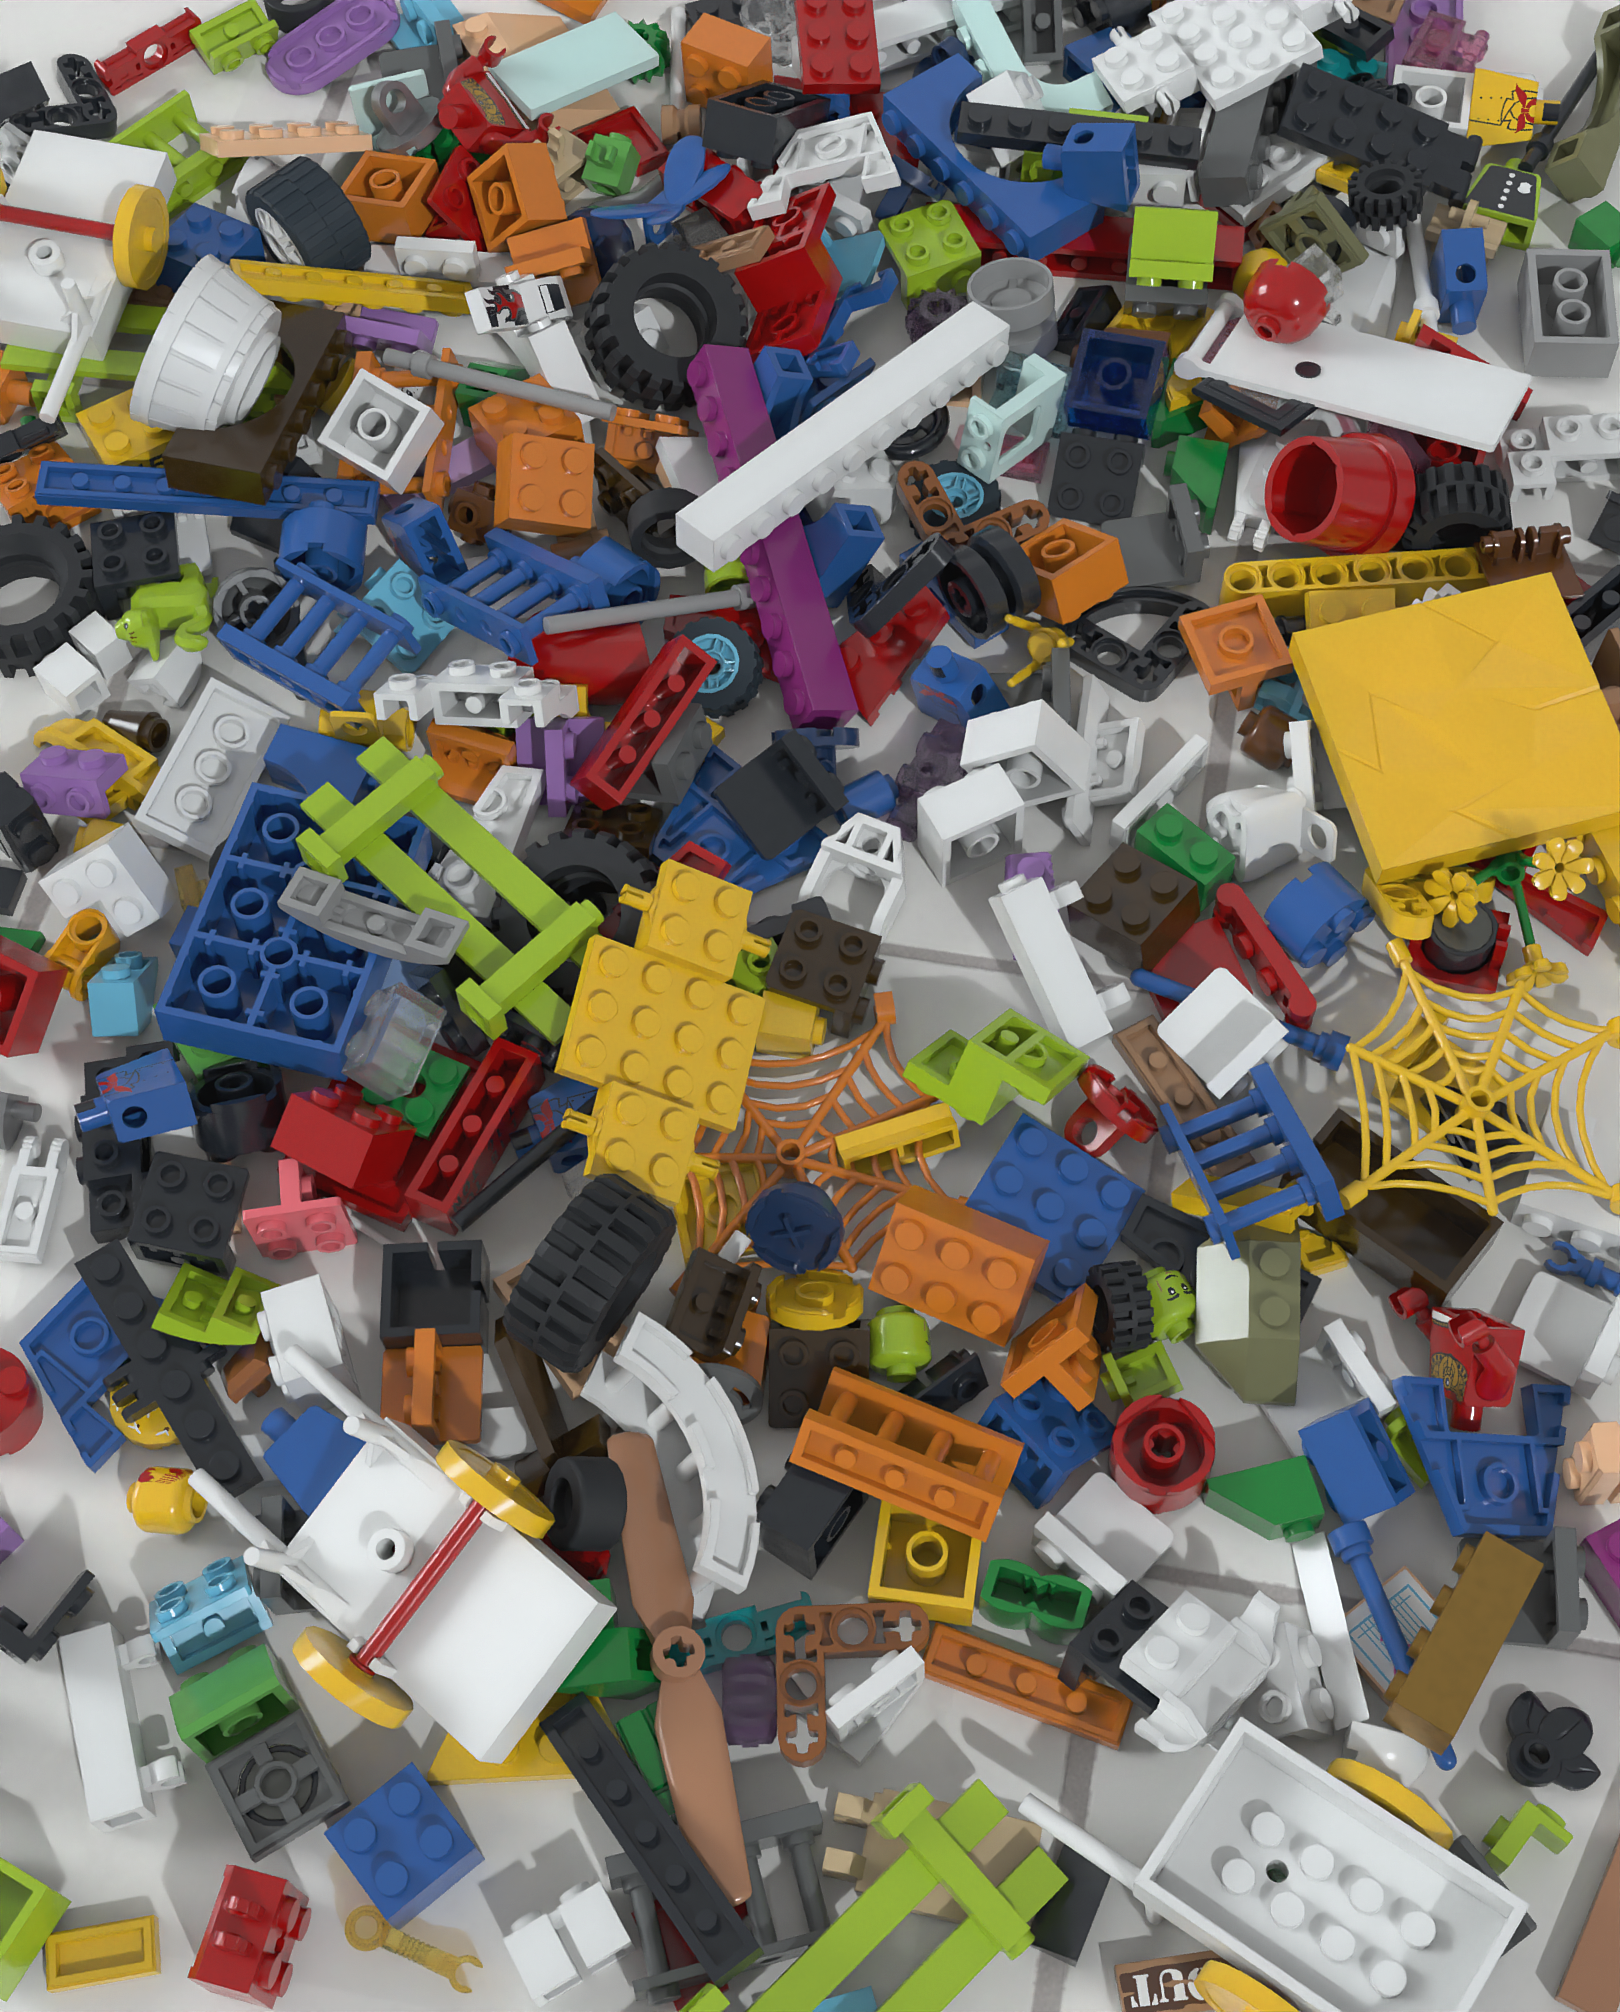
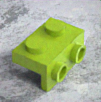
M248 0L189 30V37L215 75L223 70L230 72L237 69L244 62V59L256 53L257 55L268 53L271 47L278 41L279 26L275 20L269 21L256 0Z

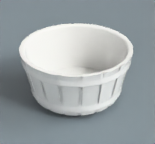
M212 254L204 256L182 282L153 335L134 384L130 401V418L151 428L158 427L175 432L177 428L215 431L218 428L243 423L259 398L275 363L281 338L278 336L282 317L281 311L275 307L274 302L263 297L235 274L229 265L221 262Z

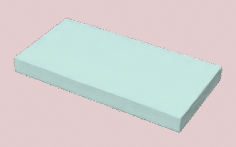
M613 12L502 59L497 67H488V71H490L505 94L533 121L543 113L556 111L659 66V54L616 12Z

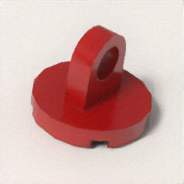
M1089 1064L1077 1078L1078 1084L1087 1096V1099L1066 1122L1064 1138L1094 1158L1101 1157L1108 1152L1124 1134L1139 1143L1147 1144L1158 1132L1157 1119L1131 1088L1128 1089L1125 1086L1119 1090L1111 1084L1116 1079L1112 1072L1100 1065ZM1095 1121L1097 1135L1093 1142L1084 1145L1082 1141L1083 1129L1088 1123Z

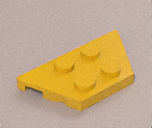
M555 1692L502 1764L478 1761L451 1734L447 1733L427 1773V1782L430 1786L575 1779L539 1726V1723L577 1695ZM586 1696L627 1754L599 1697Z

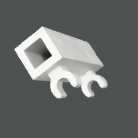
M1024 873L998 884L1001 893L988 898L989 903L1050 1033L1078 1049L1112 1032L1113 1029L1105 1011L1120 1006L1131 1000L1124 982L1119 984L1112 983L1095 992L1059 915L1058 909L1084 897L1077 881L1064 882L1048 891L1042 877L1026 880Z
M90 1621L76 1626L73 1629L74 1633L59 1637L58 1641L89 1821L103 1833H107L157 1817L152 1792L175 1788L186 1784L187 1781L183 1762H177L175 1755L157 1759L149 1765L146 1762L130 1670L147 1668L164 1662L160 1642L155 1643L150 1634H145L125 1643L123 1635L110 1622Z

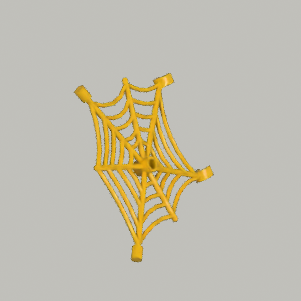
M1402 938L1389 941L1385 946L1394 966L1402 970L1396 997L1387 1014L1374 1030L1355 1044L1348 1043L1345 1047L1346 1051L1350 1054L1360 1108L1362 1158L1360 1181L1354 1180L1338 1192L1343 1209L1349 1210L1366 1198L1368 1190L1415 1188L1463 1197L1486 1206L1488 1215L1494 1217L1498 1214L1497 1204L1529 1191L1563 1189L1583 1192L1610 1200V1210L1620 1215V1183L1612 1186L1608 1185L1595 1160L1587 1135L1584 1116L1586 1083L1594 1060L1605 1042L1613 1048L1620 1049V1016L1611 1018L1606 1026H1596L1569 1019L1537 1001L1525 990L1526 983L1522 980L1517 981L1512 989L1493 994L1462 993L1435 984L1414 971L1410 964L1413 958ZM1420 983L1434 992L1462 1001L1491 1002L1510 997L1504 1010L1488 1015H1466L1446 1009L1427 999ZM1409 984L1418 1005L1408 1022L1389 1041L1371 1052L1364 1049L1363 1047L1378 1037L1393 1020L1404 999ZM1521 998L1545 1016L1565 1026L1597 1033V1035L1579 1044L1550 1033L1517 1011ZM1434 1011L1445 1017L1462 1022L1487 1023L1502 1018V1021L1496 1032L1471 1033L1439 1023ZM1423 1013L1429 1026L1421 1035L1392 1058L1387 1060L1381 1057V1054L1396 1046L1413 1029ZM1513 1020H1517L1542 1038L1570 1050L1554 1057L1529 1046L1509 1032ZM1433 1034L1439 1048L1426 1061L1410 1069L1397 1064L1416 1051ZM1445 1034L1465 1040H1494L1490 1052L1468 1053L1451 1048ZM1506 1039L1525 1053L1546 1063L1531 1069L1502 1052ZM1588 1051L1590 1052L1585 1060L1578 1082L1576 1116L1579 1137L1594 1176L1582 1169L1576 1161L1565 1140L1559 1117L1560 1085L1567 1064ZM1442 1056H1444L1450 1068L1447 1075L1437 1082H1433L1418 1074L1433 1066ZM1359 1058L1373 1064L1381 1102L1383 1122L1382 1167L1369 1175V1114ZM1457 1058L1468 1061L1486 1060L1485 1066L1473 1068L1460 1065ZM1500 1059L1524 1075L1511 1082L1506 1081L1495 1070L1498 1060ZM1382 1069L1398 1076L1400 1079L1411 1128V1146L1392 1160L1389 1102ZM1555 1069L1557 1071L1552 1083L1551 1118L1557 1142L1565 1157L1546 1146L1535 1116L1534 1097L1540 1079ZM1465 1074L1472 1076L1481 1074L1477 1086L1471 1087ZM1491 1078L1501 1086L1492 1092L1488 1090ZM1455 1079L1462 1095L1445 1086ZM1409 1082L1425 1090L1431 1108V1132L1420 1140L1416 1108ZM1530 1084L1526 1096L1528 1125L1534 1138L1522 1131L1515 1113V1091ZM1435 1095L1458 1105L1455 1115L1440 1126L1439 1107ZM1506 1096L1507 1114L1511 1123L1491 1111L1495 1102ZM1483 1121L1489 1122L1501 1131L1485 1133ZM1446 1134L1464 1136L1475 1140L1477 1154L1455 1146L1436 1143V1141ZM1514 1138L1522 1143L1521 1145H1507L1488 1152L1486 1141ZM1425 1149L1454 1154L1479 1164L1480 1173L1453 1164L1429 1160H1410ZM1535 1151L1549 1160H1535L1512 1164L1494 1172L1491 1171L1490 1159L1511 1152ZM1542 1168L1565 1170L1587 1185L1574 1182L1545 1181L1526 1184L1496 1195L1493 1180L1516 1171ZM1435 1169L1453 1172L1481 1182L1485 1197L1459 1187L1430 1181L1382 1180L1396 1170Z

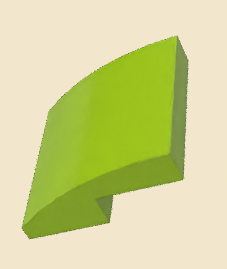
M184 1262L151 1328L183 1339L208 1344H255L261 1331L257 1313L264 1311L260 1292L281 1285L237 1266L228 1281Z

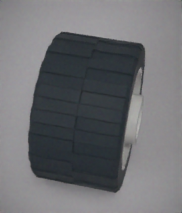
M298 156L246 192L245 204L253 226L260 228L262 242L277 263L355 271L370 260L371 244L354 206L329 173L310 158Z

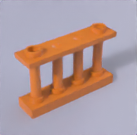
M451 348L442 349L441 361L463 366L458 363ZM357 351L352 382L359 370L363 368L395 388L437 386L435 404L426 406L430 407L445 424L425 456L427 459L424 476L412 477L403 494L423 493L427 501L438 504L443 512L445 497H449L451 492L449 466L458 409L455 391L459 383L433 377L430 380L416 377L409 370L386 371L379 364L373 351ZM339 459L336 479L376 481ZM380 483V495L398 494Z
M834 1366L818 1412L809 1408L803 1419L789 1462L986 1543L1025 1443Z

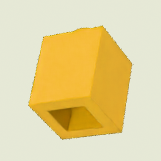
M763 991L762 997L766 998L756 1039L757 1053L794 1059L813 1055L815 1044L823 1045L827 1028V1018L820 1017V1008L771 991Z

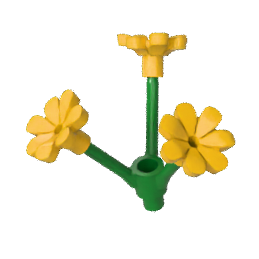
M1560 837L1549 839L1546 842L1547 853H1535L1533 857L1525 855L1521 850L1498 855L1486 868L1473 877H1470L1464 871L1453 876L1447 868H1442L1432 873L1433 878L1424 882L1425 892L1434 896L1428 903L1433 908L1435 915L1441 911L1444 912L1442 923L1448 928H1453L1460 919L1464 923L1469 924L1477 916L1478 913L1475 906L1479 902V895L1476 892L1479 884L1491 876H1497L1501 883L1510 885L1525 947L1522 948L1525 964L1506 975L1507 986H1515L1517 981L1522 980L1526 983L1525 990L1529 992L1534 984L1537 988H1544L1552 985V983L1561 984L1569 977V970L1564 962H1549L1548 958H1543L1541 946L1535 944L1521 881L1524 879L1525 866L1540 870L1532 877V883L1539 890L1549 887V895L1557 901L1565 900L1567 889L1575 894L1581 893L1585 889L1586 883L1580 877V874L1593 872L1594 861L1592 858H1579L1584 845L1577 839L1569 840L1566 843Z

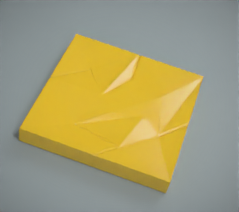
M1552 572L1302 630L1292 634L1288 652L1376 885L1543 845L1549 839L1556 837L1564 840L1620 826V732L1604 694L1600 689L1598 680Z

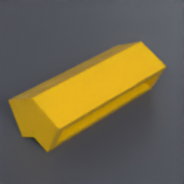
M944 1102L833 1137L837 1147L836 1155L840 1167L850 1170V1163L854 1162L857 1172L874 1175L869 1156L877 1155L882 1172L894 1168L889 1155V1150L897 1148L901 1166L918 1161L915 1155V1142L922 1139L924 1158L961 1147L957 1123L952 1116L949 1105Z

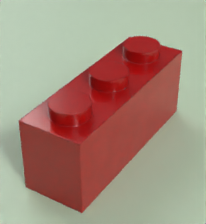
M706 149L704 171L726 163L712 149ZM666 162L657 169L663 186ZM732 164L730 172L720 183L700 198L686 205L685 209L725 236L750 230L753 228L755 221H752L747 206L752 198H757L758 201L763 191L760 186L762 182H755L747 177L737 165Z

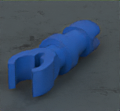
M1555 1241L1552 1244L1553 1250H1560L1567 1255L1568 1263L1558 1265L1551 1259H1548L1543 1264L1547 1270L1561 1276L1568 1274L1585 1279L1583 1284L1593 1288L1596 1284L1612 1291V1295L1615 1297L1619 1295L1620 1273L1604 1267L1605 1261L1596 1257L1593 1261H1590L1567 1242Z

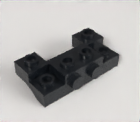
M161 1041L126 1047L125 1057L84 1063L85 1095L80 1096L81 1102L101 1096L96 1077L103 1072L168 1048L175 1062L180 1061V1053L175 1043ZM75 1115V1132L78 1141L82 1143L83 1153L82 1157L76 1158V1172L79 1183L86 1185L89 1189L90 1233L98 1244L112 1242L117 1238L119 1241L128 1237L152 1163L151 1136L125 1143L118 1142L111 1124L82 1132Z

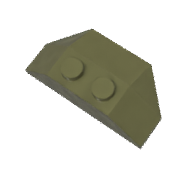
M1298 1218L1294 1220L1295 1230L1291 1234L1255 1224L1233 1232L1241 1255L1240 1258L1231 1260L1223 1242L1213 1245L1209 1238L1197 1247L1195 1347L1245 1404L1295 1406L1300 1349L1301 1266Z

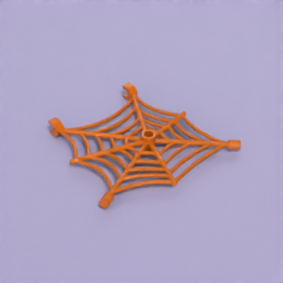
M892 991L873 993L875 1003L873 1011L876 1023L872 1029L848 1043L824 1053L798 1059L768 1061L752 1059L750 1066L796 1067L826 1060L861 1044L847 1066L820 1077L790 1083L756 1081L747 1078L746 1085L751 1087L792 1090L823 1084L839 1077L829 1093L803 1103L776 1105L752 1100L744 1092L741 1104L746 1110L744 1127L734 1152L719 1153L729 1135L721 1132L710 1153H697L714 1160H719L720 1163H729L738 1186L741 1203L740 1212L726 1227L728 1209L725 1187L718 1171L714 1179L720 1210L716 1240L707 1251L718 1255L734 1231L746 1223L748 1211L753 1201L763 1190L776 1185L782 1177L787 1179L796 1178L797 1181L810 1183L804 1172L805 1168L822 1173L813 1182L818 1187L832 1176L849 1180L832 1197L831 1201L835 1206L857 1183L873 1187L842 1218L844 1228L858 1211L882 1190L897 1193V1195L880 1204L855 1227L845 1242H842L838 1253L842 1262L832 1261L825 1269L848 1270L849 1273H855L858 1269L857 1264L876 1242L886 1235L889 1223L871 1236L853 1257L851 1256L849 1249L861 1232L881 1213L894 1206L913 1186L902 1170L897 1148L889 1150V1155L894 1170L902 1184L885 1179L877 1155L869 1156L875 1176L857 1172L854 1162L850 1163V1170L839 1167L836 1159L837 1147L833 1137L905 1115L920 1108L930 1107L932 1103L939 1100L935 1096L921 1092L916 1084L902 1076L904 1068L896 1056L890 1031V1025L896 1024ZM882 1032L890 1062L902 1080L921 1097L903 1104L881 1080L872 1063L869 1051ZM862 1061H864L866 1069L876 1086L896 1108L879 1115L862 1097L852 1078ZM846 1085H848L856 1102L871 1119L855 1125L844 1112L837 1099ZM821 1104L810 1120L793 1122L766 1119L759 1111V1109L774 1112L806 1110ZM831 1107H833L848 1129L833 1134L821 1125V1122ZM753 1119L759 1126L754 1153H742L750 1135ZM699 1125L694 1138L695 1150L703 1137L706 1126ZM774 1128L787 1130L805 1128L797 1140L791 1138L782 1140L774 1130ZM816 1130L826 1137L806 1146ZM765 1135L776 1148V1153H762ZM923 1139L916 1141L915 1155L925 1180L934 1192L965 1205L968 1197L961 1195L958 1199L948 1197L932 1178L923 1155ZM829 1148L828 1159L830 1164L807 1158ZM788 1157L796 1158L795 1160H786ZM738 1164H755L759 1175L760 1188L749 1201ZM763 1164H777V1168L767 1178ZM689 1172L687 1177L692 1187L697 1215L695 1249H697L698 1247L703 1248L704 1208L700 1185L696 1175ZM751 1241L746 1249H753L754 1242ZM765 1261L736 1263L741 1267H745L748 1264L754 1262L762 1266V1268H773ZM684 1272L669 1288V1291L675 1297Z

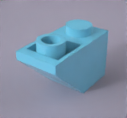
M140 951L116 953L87 983L93 1037L139 1036L151 1023L159 966L158 957H143Z

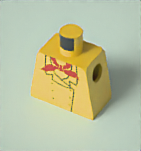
M1475 68L1466 138L1471 135L1480 136L1483 139L1482 147L1530 141L1532 139L1533 124H1558L1561 101L1537 99L1539 86L1537 81Z

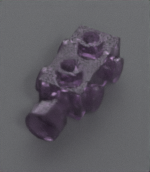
M940 718L931 733L926 731L921 736L916 747V756L910 765L905 763L900 768L895 780L900 794L898 798V803L900 804L894 807L885 822L900 828L903 841L914 842L917 839V798L922 797L933 787L947 786L963 779L968 774L960 766L966 728L962 725L953 724Z

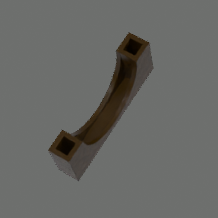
M270 300L274 302L275 307L282 313L278 331L281 342L274 366L282 370L293 381L290 390L274 408L245 423L218 428L215 431L177 428L162 454L168 488L266 506L273 491L280 488L283 471L288 462H293L295 459L297 444L302 435H306L309 432L311 417L316 408L322 406L325 390L330 381H335L341 359L350 352L352 334L346 328L345 313Z

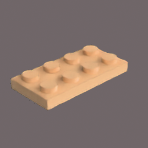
M326 121L325 128L311 126L309 122L287 123L288 130L273 127V124H250L249 131L246 132L243 129H234L232 125L210 126L211 133H199L200 149L218 158L373 151L372 134L360 131L359 125L348 124V121Z

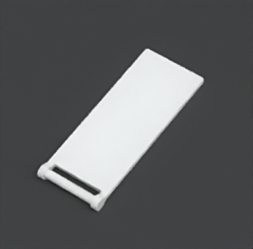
M1230 292L1223 293L1215 304V312L1189 350L1181 353L1174 363L1176 375L1183 379L1191 380L1197 377H1211L1215 380L1226 381L1230 385L1288 400H1299L1303 403L1314 404L1318 408L1486 452H1493L1525 395L1532 377L1530 374L1323 322L1320 323L1318 328L1309 337L1293 344L1265 341L1258 337L1250 326L1244 314L1243 300L1237 294ZM1241 317L1210 364L1202 360L1227 322ZM1301 362H1314L1321 367V373L1315 378H1303L1296 374L1295 367Z

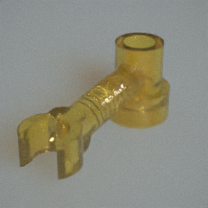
M363 1905L354 1909L345 1922L346 1939L355 1949L368 1952L381 1947L389 1952L398 1954V1956H403L404 1959L408 1958L409 1961L412 1960L413 1963L422 1965L424 1968L449 1979L451 1986L460 1993H471L472 1990L457 1982L455 1973L458 1966L462 1963H471L475 1967L483 1968L480 1960L474 1956H454L435 1946H430L428 1943L425 1944L424 1941L420 1942V1939L410 1937L409 1934L406 1935L404 1932L389 1926V1923L376 1906ZM364 1917H371L377 1922V1931L369 1939H362L356 1933V1925Z

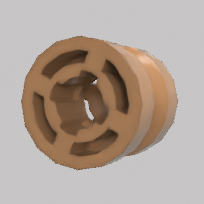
M689 104L686 108L677 109L674 105L661 106V133L664 145H675L679 140L690 135H697L702 138L701 104Z

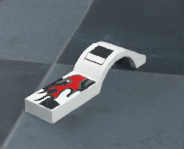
M561 276L543 277L513 285L479 287L464 293L478 335L519 330L546 316H549L550 320H565L566 323L571 322L573 319V313Z

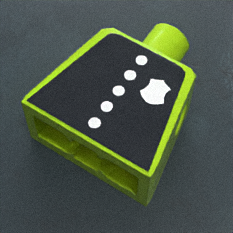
M1520 158L1509 159L1505 166L1493 163L1486 164L1469 189L1462 209L1466 210L1471 199L1479 201L1477 214L1508 223L1500 245L1526 251L1530 246L1537 221L1542 179L1537 174L1518 170V165L1522 160Z

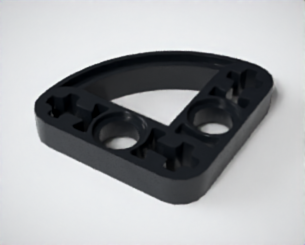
M1129 587L1117 590L1108 600L1099 602L1081 613L1077 620L1064 625L1057 623L1055 627L1061 629L1068 637H1073L1076 634L1081 635V639L1073 638V646L1068 647L1070 662L1088 673L1094 674L1095 677L1128 697L1139 702H1150L1157 699L1192 659L1178 629L1179 616L1210 607L1194 597L1173 590L1155 587ZM1128 614H1154L1170 617L1141 651L1096 625L1106 619ZM1163 645H1174L1180 649L1181 654L1174 658H1167L1158 652V648ZM1104 652H1113L1121 660L1114 665H1105L1097 657ZM1152 666L1155 668L1152 682L1149 680L1144 681L1142 684L1137 682V678L1143 680L1149 675Z

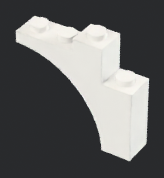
M514 270L496 278L495 281L497 286L513 285L535 280L533 274L519 275L518 270ZM546 316L519 330L497 332L516 354L530 377L540 373L555 390L599 400L565 320H550V317ZM575 412L581 419V424L596 418Z

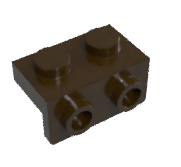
M701 1247L692 1251L665 1324V1328L693 1352L690 1356L705 1363H719L737 1354L746 1335V1329L742 1327L747 1311L754 1307L761 1293L762 1284L757 1281L762 1266L752 1262L745 1267H741Z

